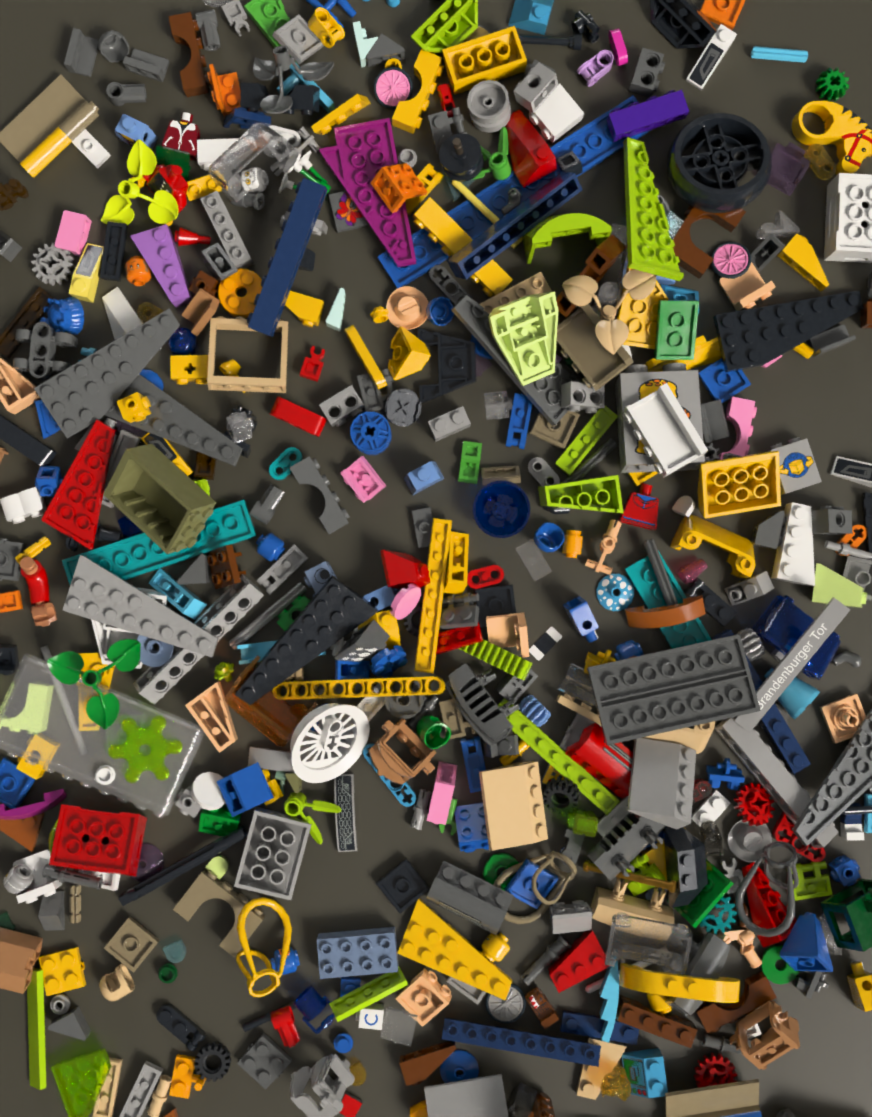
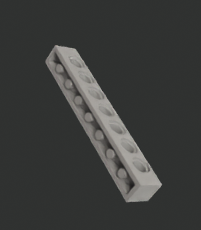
M243 574L240 576V583L231 585L194 622L195 625L213 634L219 640L264 596L260 589ZM173 645V654L167 663L159 667H149L133 684L141 696L155 705L205 655Z

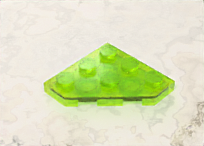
M105 1048L56 1063L51 1067L68 1117H88L92 1113L112 1067Z

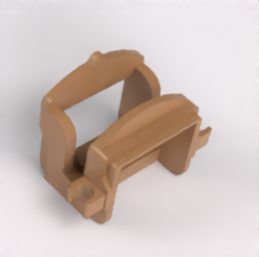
M403 718L395 724L388 720L381 727L386 733L369 749V754L377 769L378 776H384L388 780L401 785L415 777L421 770L427 775L431 773L435 767L430 760L436 754L434 749L430 750L405 724L406 720ZM395 733L397 734V739L401 743L406 744L415 757L420 758L411 769L386 744Z
M768 1001L736 1022V1032L729 1038L730 1045L736 1043V1050L740 1049L742 1055L759 1070H765L767 1065L794 1048H800L799 1024L795 1018L788 1017L787 1011L782 1013L781 1005L779 1006L774 1001ZM770 1015L772 1027L764 1033L760 1040L757 1038L753 1039L750 1048L748 1046L747 1029Z

